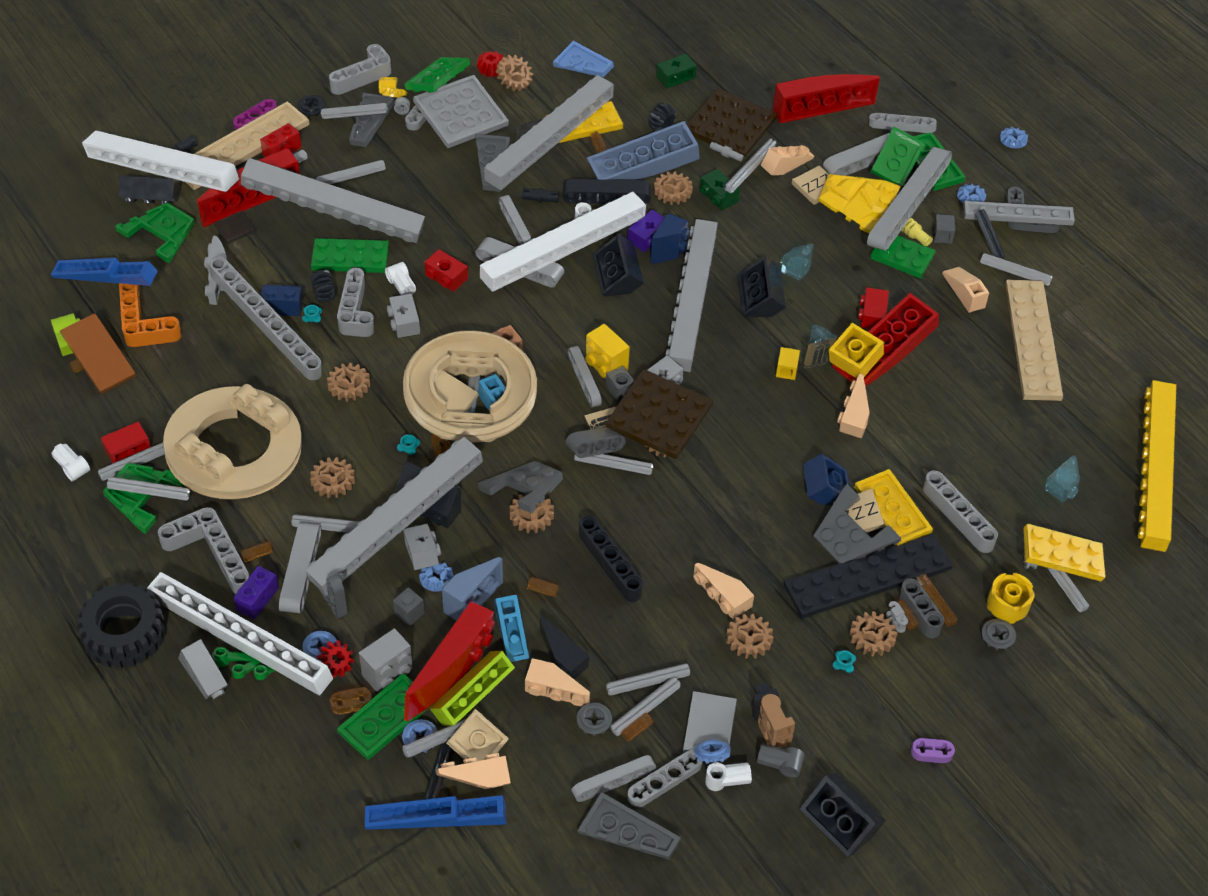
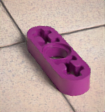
M273 99L263 100L233 119L234 129L237 130L277 107L276 101ZM254 114H259L258 117H251Z

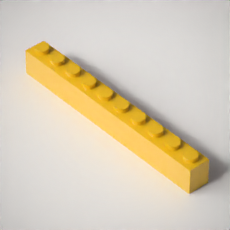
M1153 380L1150 388L1147 387L1145 391L1147 402L1145 403L1144 413L1147 414V417H1145L1143 428L1146 429V432H1144L1142 443L1145 444L1142 451V459H1145V463L1142 464L1141 474L1144 475V478L1140 485V490H1143V494L1139 503L1143 507L1139 515V522L1142 523V527L1140 526L1138 539H1141L1142 548L1166 552L1171 541L1176 384Z

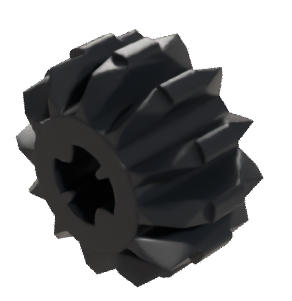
M658 103L656 107H653V111L650 112L648 125L654 131L671 126L676 118V110L667 103Z
M320 270L312 273L311 283L316 300L319 303L334 300L335 289L329 271Z

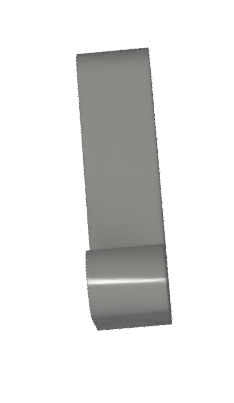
M378 44L368 46V59L334 71L329 75L331 92L340 95L377 81L380 77L389 76L391 74L390 56Z
M352 268L347 272L337 314L339 332L343 335L369 337L375 331L374 319L370 312L360 311L365 290L364 272L360 268Z

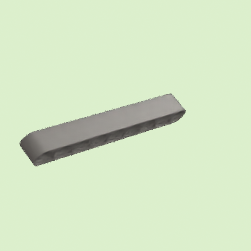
M937 147L931 149L870 232L867 240L868 246L884 251L889 248L949 165L952 157L951 151Z
M212 257L209 261L211 277L308 380L319 379L322 375L320 358L224 257Z

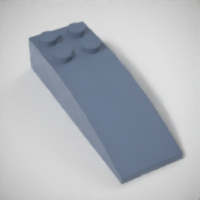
M685 121L587 157V161L595 176L601 180H637L660 174L700 159L698 143Z

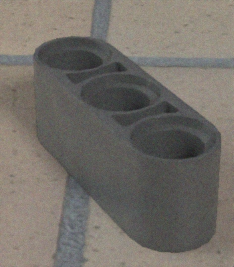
M606 427L570 434L566 439V446L577 457L585 458L618 451L623 448L626 440L623 435Z
M906 579L902 584L899 594L901 603L926 637H938L944 624L943 615L917 580Z

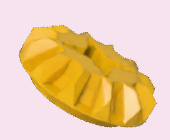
M383 86L379 88V92L383 96L399 98L407 94L403 89Z

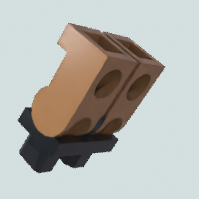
M767 682L755 685L754 692L756 695L752 699L754 705L752 716L755 721L758 720V726L767 745L781 749L791 746L795 722L792 717H785L780 707L781 701L778 697L777 689L770 690Z

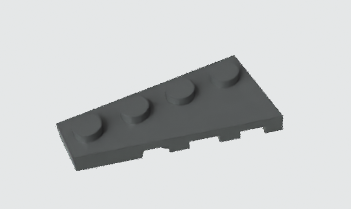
M363 93V100L360 102V105L386 103L388 110L385 114L356 116V123L353 125L349 138L351 145L367 147L395 104L394 97Z
M475 134L483 190L501 192V190L485 181L484 167L509 148L510 137Z
M602 792L577 830L579 834L665 859H670L681 841V837Z

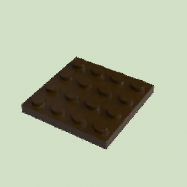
M717 88L686 125L695 138L709 144L715 142L721 146L726 145L732 148L733 151L744 155L743 159H745L777 119L778 113Z
M643 369L606 421V428L677 459L712 407L713 400Z

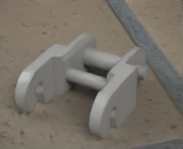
M892 601L889 603V607H895L888 611L886 616H892L890 617V625H895V630L903 633L906 630L905 625H907L908 619L901 606L897 602Z

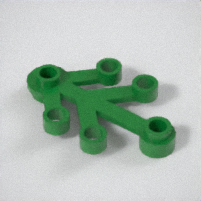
M218 647L212 653V659L217 667H225L230 661L248 662L245 665L236 664L232 667V676L236 679H241L248 672L254 670V677L257 680H263L269 674L276 671L269 666L262 665V662L246 653L229 652L224 647Z

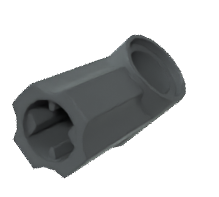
M762 743L757 763L780 769V772L785 776L798 777L805 755L803 751L797 748L788 747L781 749Z

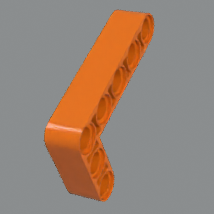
M119 283L122 331L128 346L139 347L170 343L181 338L182 333L176 317L169 316L141 320L139 285Z

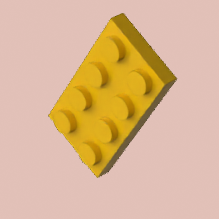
M612 101L605 103L559 143L623 129V123Z
M890 469L855 483L854 488L857 493L872 489L885 527L889 525L901 537L902 541L894 545L898 546L932 533L933 528Z
M1026 524L1023 528L1025 562L1097 581H1102L1105 578L1102 543L1031 524Z

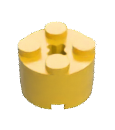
M1006 573L999 575L994 580L988 595L987 609L994 616L1009 624H1014L1016 621L1023 619L1028 614L1034 599L1032 583L1026 577L1017 573H1013V575H1006Z

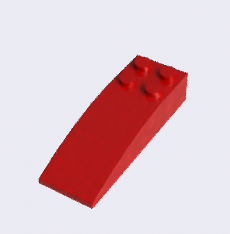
M840 74L808 77L778 83L775 88L773 112L778 113L777 119L779 123H785L872 105L876 101L880 77L874 75Z
M288 148L257 160L300 175L298 160ZM243 167L237 170L239 180L226 192L210 188L197 199L201 224L204 228L276 197L242 186L241 174L244 170Z
M909 293L868 331V333L884 342V354L865 375V387L899 363L938 327L939 314L913 294ZM832 365L833 369L851 383L853 380L857 381V378L836 365Z
M470 601L405 693L404 720H411L437 702L468 672L475 661L478 662L480 660L485 646L488 647L493 640V635L491 634L495 625L493 611Z

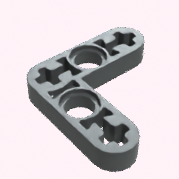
M1019 187L1009 188L1006 195V203L1024 204L1023 190ZM1007 222L1009 228L1022 231L1056 233L1060 228V225L1038 223L1035 225L1023 222Z
M334 574L326 578L328 594L325 596L321 591L320 593L334 616L339 619L348 615L343 584L339 576Z

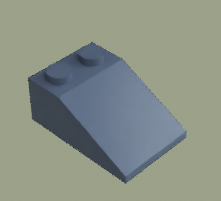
M497 557L458 573L451 580H447L442 587L443 612L457 621L470 601L482 606L503 583L502 558Z

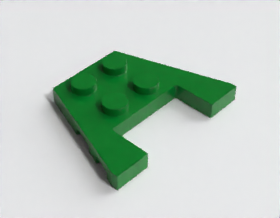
M164 203L146 211L144 216L139 218L135 216L130 218V222L123 225L119 223L115 227L117 232L127 238H130L138 230L144 228L164 240L166 243L156 250V255L170 263L195 222L191 216L169 203Z
M127 463L115 476L117 478L185 487L173 475L171 470L162 472L153 470V467ZM107 487L103 490L104 496L142 533L146 534L156 522V516L141 509L152 495L109 489Z

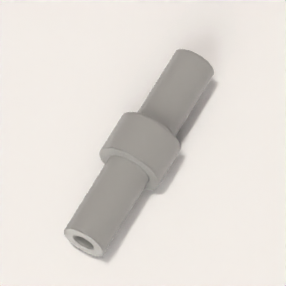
M715 142L710 144L711 149L720 152L724 157H731L740 162L743 160L744 155L733 151L732 148L726 145L721 146Z

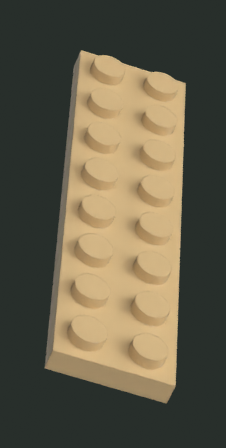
M287 101L194 153V155L231 163L236 167L247 161L248 158H252L262 152L260 139L287 123L299 131L309 125V119ZM186 182L194 190L201 187L200 185Z
M1006 280L1005 289L1023 400L1062 401L1063 392L1043 281Z

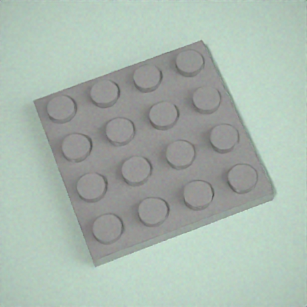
M475 75L439 87L436 92H425L413 98L415 105L447 148L474 139L475 134L485 135L506 127L509 123V120Z

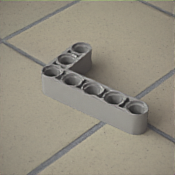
M203 508L164 524L158 529L161 547L166 551H173L205 538L235 595L249 578L246 567L214 509Z

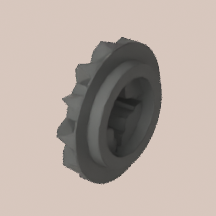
M990 620L984 624L981 631L982 641H986L988 647H995L996 651L1012 647L1016 640L1014 628L1004 620ZM995 631H996L999 635H1002V638H1001V639H999L998 636L994 637Z
M588 703L581 707L577 713L578 727L585 734L589 733L593 736L600 733L604 734L607 729H610L612 714L606 706L600 703ZM593 713H595L598 720L595 725L591 721Z

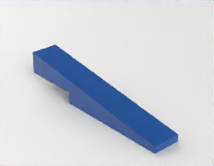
M116 258L58 260L51 276L60 279L151 286L157 270L149 261L120 263Z
M503 795L457 800L456 796L365 806L366 830L506 824V803Z

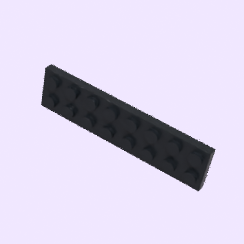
M934 533L898 546L895 545L867 554L866 557L839 563L784 581V588L800 618L803 619L900 587L906 579L919 581L949 571L953 565Z

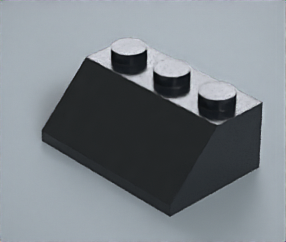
M119 175V198H124L125 202H136V199H143L142 203H154V200H161V204L169 203L172 205V201H178L183 181L169 178Z
M616 235L592 254L603 296L631 294L644 284L634 243L624 236Z
M769 257L761 258L738 273L744 317H772L786 308L781 268Z
M407 462L395 493H398L409 480L417 477L422 468ZM455 485L423 512L420 517H426L438 526L442 525L449 528L461 512L460 487Z
M838 773L826 775L800 808L847 857L852 856L867 843L886 821Z

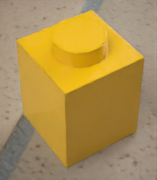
M781 347L776 377L795 380L800 350Z

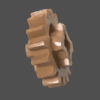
M508 55L506 58L503 57L497 65L496 73L499 74L497 79H502L501 85L506 84L507 89L512 87L513 91L516 88L521 91L523 88L526 89L532 81L533 73L530 72L532 67H527L528 62H523L522 57L517 59L516 55L513 58Z
M676 171L673 174L667 172L666 176L660 174V178H656V182H654V195H658V200L663 199V203L669 201L670 205L673 202L679 205L680 201L686 202V198L690 199L693 189L692 181H688V176L683 177V173L677 175Z
M349 363L347 367L341 364L340 369L334 367L335 372H329L330 377L327 378L328 390L331 391L333 397L337 395L338 400L345 398V401L348 402L349 398H352L356 401V396L362 398L363 392L368 393V387H370L369 373H366L365 368L360 369L359 364L355 367H352V363Z
M338 457L334 461L327 458V462L324 463L320 460V466H313L314 471L310 472L311 486H313L315 492L319 491L320 496L327 494V498H330L331 495H335L338 498L339 493L346 495V489L352 490L351 484H355V472L352 470L351 464L346 465L345 459L339 462Z
M518 495V500L513 499V505H510V520H513V526L519 525V531L525 528L527 533L530 530L538 533L539 528L544 531L545 525H551V520L554 519V506L551 505L550 499L544 500L541 504L537 503L535 506L536 510L532 514L519 508L518 501L523 498L522 495Z
M874 611L871 616L864 612L863 618L858 615L856 621L852 622L849 633L852 636L851 643H857L856 649L862 648L863 654L869 651L871 656H874L875 652L882 656L884 650L890 652L891 646L894 647L897 632H895L896 626L890 625V618L883 619L884 614H880L878 617Z
M743 614L742 619L735 617V622H730L726 634L727 644H731L730 650L737 649V655L740 656L744 653L746 659H748L749 655H752L754 659L757 658V653L762 656L765 655V650L769 651L773 642V629L768 628L769 622L762 623L763 617L755 619L754 614L750 618H747L746 614Z

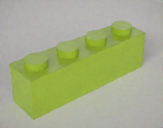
M490 651L429 709L443 726H454L515 667L503 651Z

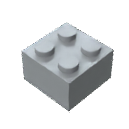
M395 628L359 652L362 676L377 693L385 689L402 673L407 675L413 669L411 646Z

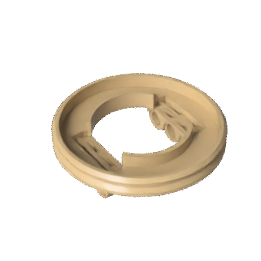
M457 331L432 339L414 353L404 372L403 394L406 406L413 418L422 427L438 437L452 441H459L465 437L471 443L491 442L515 430L529 416L536 401L537 377L533 364L527 355L509 340L487 332ZM443 370L451 376L465 374L469 377H477L479 375L489 377L497 374L499 377L502 375L507 387L502 397L490 405V414L447 412V403L436 393L434 382Z
M244 384L242 387L212 389L189 399L171 416L165 428L163 441L165 458L173 475L189 489L202 495L219 499L247 498L274 488L293 471L299 460L302 448L300 425L292 410L277 397L254 389L249 384ZM239 410L270 430V444L266 452L256 461L244 466L234 467L226 455L216 452L209 444L200 442L198 437L205 428L217 421L238 418Z

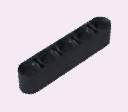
M568 179L563 183V200L567 203L607 204L631 192H634L645 204L651 200L650 183L644 180Z
M591 515L583 516L579 521V537L622 596L629 602L640 600L643 587L641 577L598 520Z

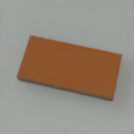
M95 313L60 330V334L100 394L136 376V373Z

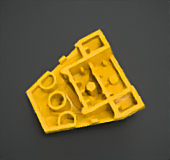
M829 174L818 201L836 213L842 212L846 215L845 219L847 221H855L860 225L859 229L870 233L897 197L901 186L881 179Z

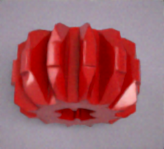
M490 50L488 53L483 52V55H479L477 68L480 75H485V78L488 76L492 78L493 76L498 77L499 74L496 73L497 65L503 58V54H498L497 51L491 52Z
M339 640L335 641L334 644L331 641L327 642L326 647L322 646L319 649L322 654L316 656V659L321 660L323 664L328 666L333 678L337 675L340 677L344 676L345 671L349 672L352 669L349 664L355 661L349 658L353 651H346L348 644L345 643L341 646ZM336 655L335 659L338 658L337 663H335L336 660L332 659V656Z

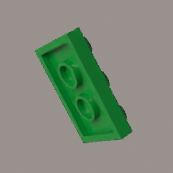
M894 126L870 172L886 181L900 185L901 189L925 143Z
M897 235L886 251L874 248L870 259L921 279L935 256L936 250Z

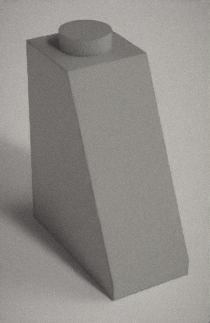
M201 639L182 649L178 659L206 699L210 697L216 699L225 693L224 689L228 684Z

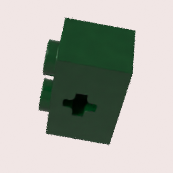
M683 54L658 63L656 77L668 89L695 79L697 65L687 54Z
M717 168L701 177L700 191L723 211L739 202L740 189L737 187L733 193L725 191L726 183L730 179Z

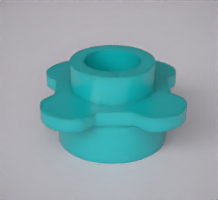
M308 305L303 309L304 316L302 320L304 322L317 323L321 321L320 314L322 309L320 307Z
M410 434L404 435L400 439V444L397 445V450L413 455L416 453V447L420 445V440Z
M837 651L833 668L845 670L847 673L853 672V662L856 661V656L849 651Z

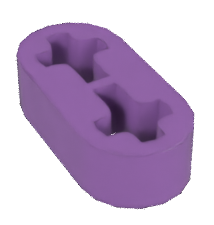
M919 738L913 742L911 748L913 758L923 762L948 763L952 760L955 752L951 742L937 739ZM920 746L923 747L924 753H921L920 749H918ZM942 748L945 749V752H947V755H943V752L940 751V750H941Z

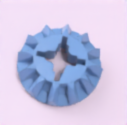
M1011 126L1010 129L1005 128L1004 131H1001L1000 140L1005 146L1017 149L1027 144L1028 135L1025 134V130L1020 131L1019 127L1015 129Z
M971 183V185L964 184L963 187H960L957 197L963 204L965 201L984 202L986 194L984 189H980L979 185L974 186Z
M439 563V565L422 568L419 577L424 588L437 592L442 591L444 583L453 578L451 567L449 568L446 563ZM433 572L440 574V580L435 576L433 577Z
M313 632L305 638L302 646L303 652L316 659L317 655L322 654L317 649L318 642H321L322 646L326 647L327 642L331 641L334 644L337 640L329 632Z
M415 720L405 727L402 734L403 743L407 745L416 741L417 734L420 736L425 734V737L438 730L434 724L427 720Z
M713 739L698 744L694 751L695 757L699 761H705L706 764L710 762L716 764L717 761L723 762L725 758L730 757L731 748L726 742Z

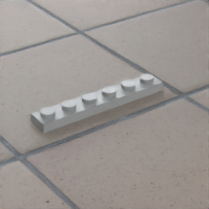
M965 201L963 206L964 219L977 220L975 213L984 209L990 221L1073 225L1075 221L1073 207Z

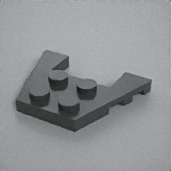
M533 461L477 484L479 491L489 495H493L505 486L527 494L518 501L520 509L532 514L536 510L535 506L537 503L541 504L545 500V494L547 492L551 493L563 480L561 471Z
M848 484L845 485L814 534V539L838 564L866 557L869 553L883 550L888 545L897 544L902 541L901 537L889 525L871 538L846 513L849 508L860 500V496Z

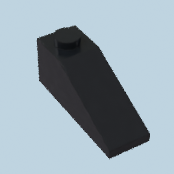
M541 617L540 632L552 663L571 678H577L589 667V655L546 618Z

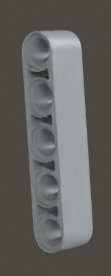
M890 133L830 156L823 163L824 169L829 174L847 176L874 165Z
M486 237L477 248L475 254L481 261L486 262L515 247ZM553 262L524 277L548 287H555L563 276L564 269L560 264Z
M928 472L923 486L924 493L980 552H991L998 537L996 529L941 472Z
M298 524L279 599V611L302 613L310 583L306 569L311 562L315 561L321 537V525Z

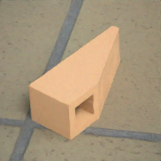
M803 145L771 147L764 157L761 166L771 175H784L812 160L814 155Z
M960 267L942 272L969 313L986 307L989 292L980 279Z
M859 374L857 381L853 380L850 391L852 394L846 397L844 407H846L845 412H840L837 423H840V432L862 438L870 412L864 378L862 374Z
M701 563L695 564L694 580L705 588L708 596L711 599H715L725 614L734 619L752 608L754 595L740 580Z
M532 658L525 679L526 692L535 696L550 697L555 701L570 702L576 706H584L590 703V692L554 663Z
M499 753L486 755V760L477 761V757L463 760L464 764L455 765L454 762L443 763L441 768L436 770L438 776L483 789L511 783L506 756L499 757Z

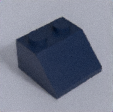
M667 214L652 237L650 263L656 264L678 259L681 253L686 251L688 246L686 239L689 235L687 220Z
M265 284L262 287L261 297L278 315L301 316L306 287L300 285Z
M820 454L803 464L804 478L807 485L806 493L811 500L816 501L820 505L833 504L845 485H849L847 470L824 454Z

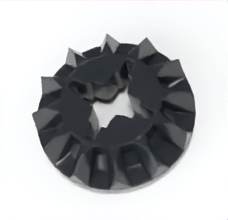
M316 95L305 96L298 102V110L304 116L307 114L309 117L312 115L317 116L318 113L321 114L322 109H326L324 99Z

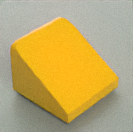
M380 77L379 88L382 86L397 88V77Z

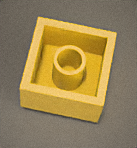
M851 323L829 349V362L855 378H858L859 374H862L864 378L883 356L884 342Z
M603 324L586 335V362L593 366L601 377L606 378V373L622 366L628 372L630 346L607 325Z

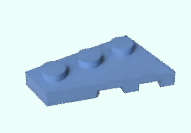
M572 41L553 61V67L594 76L599 75L600 77H604L614 67L612 61L575 41Z

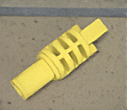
M912 218L908 220L901 230L908 237L917 239L924 246L930 245L933 240L931 236L922 230L921 225Z

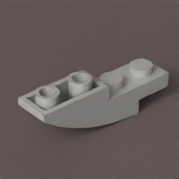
M213 236L212 243L208 244L209 255L205 257L204 266L208 269L209 285L205 287V296H208L209 304L217 305L220 291L224 290L211 277L209 261L215 256H222L226 260L227 258L221 241L217 236Z

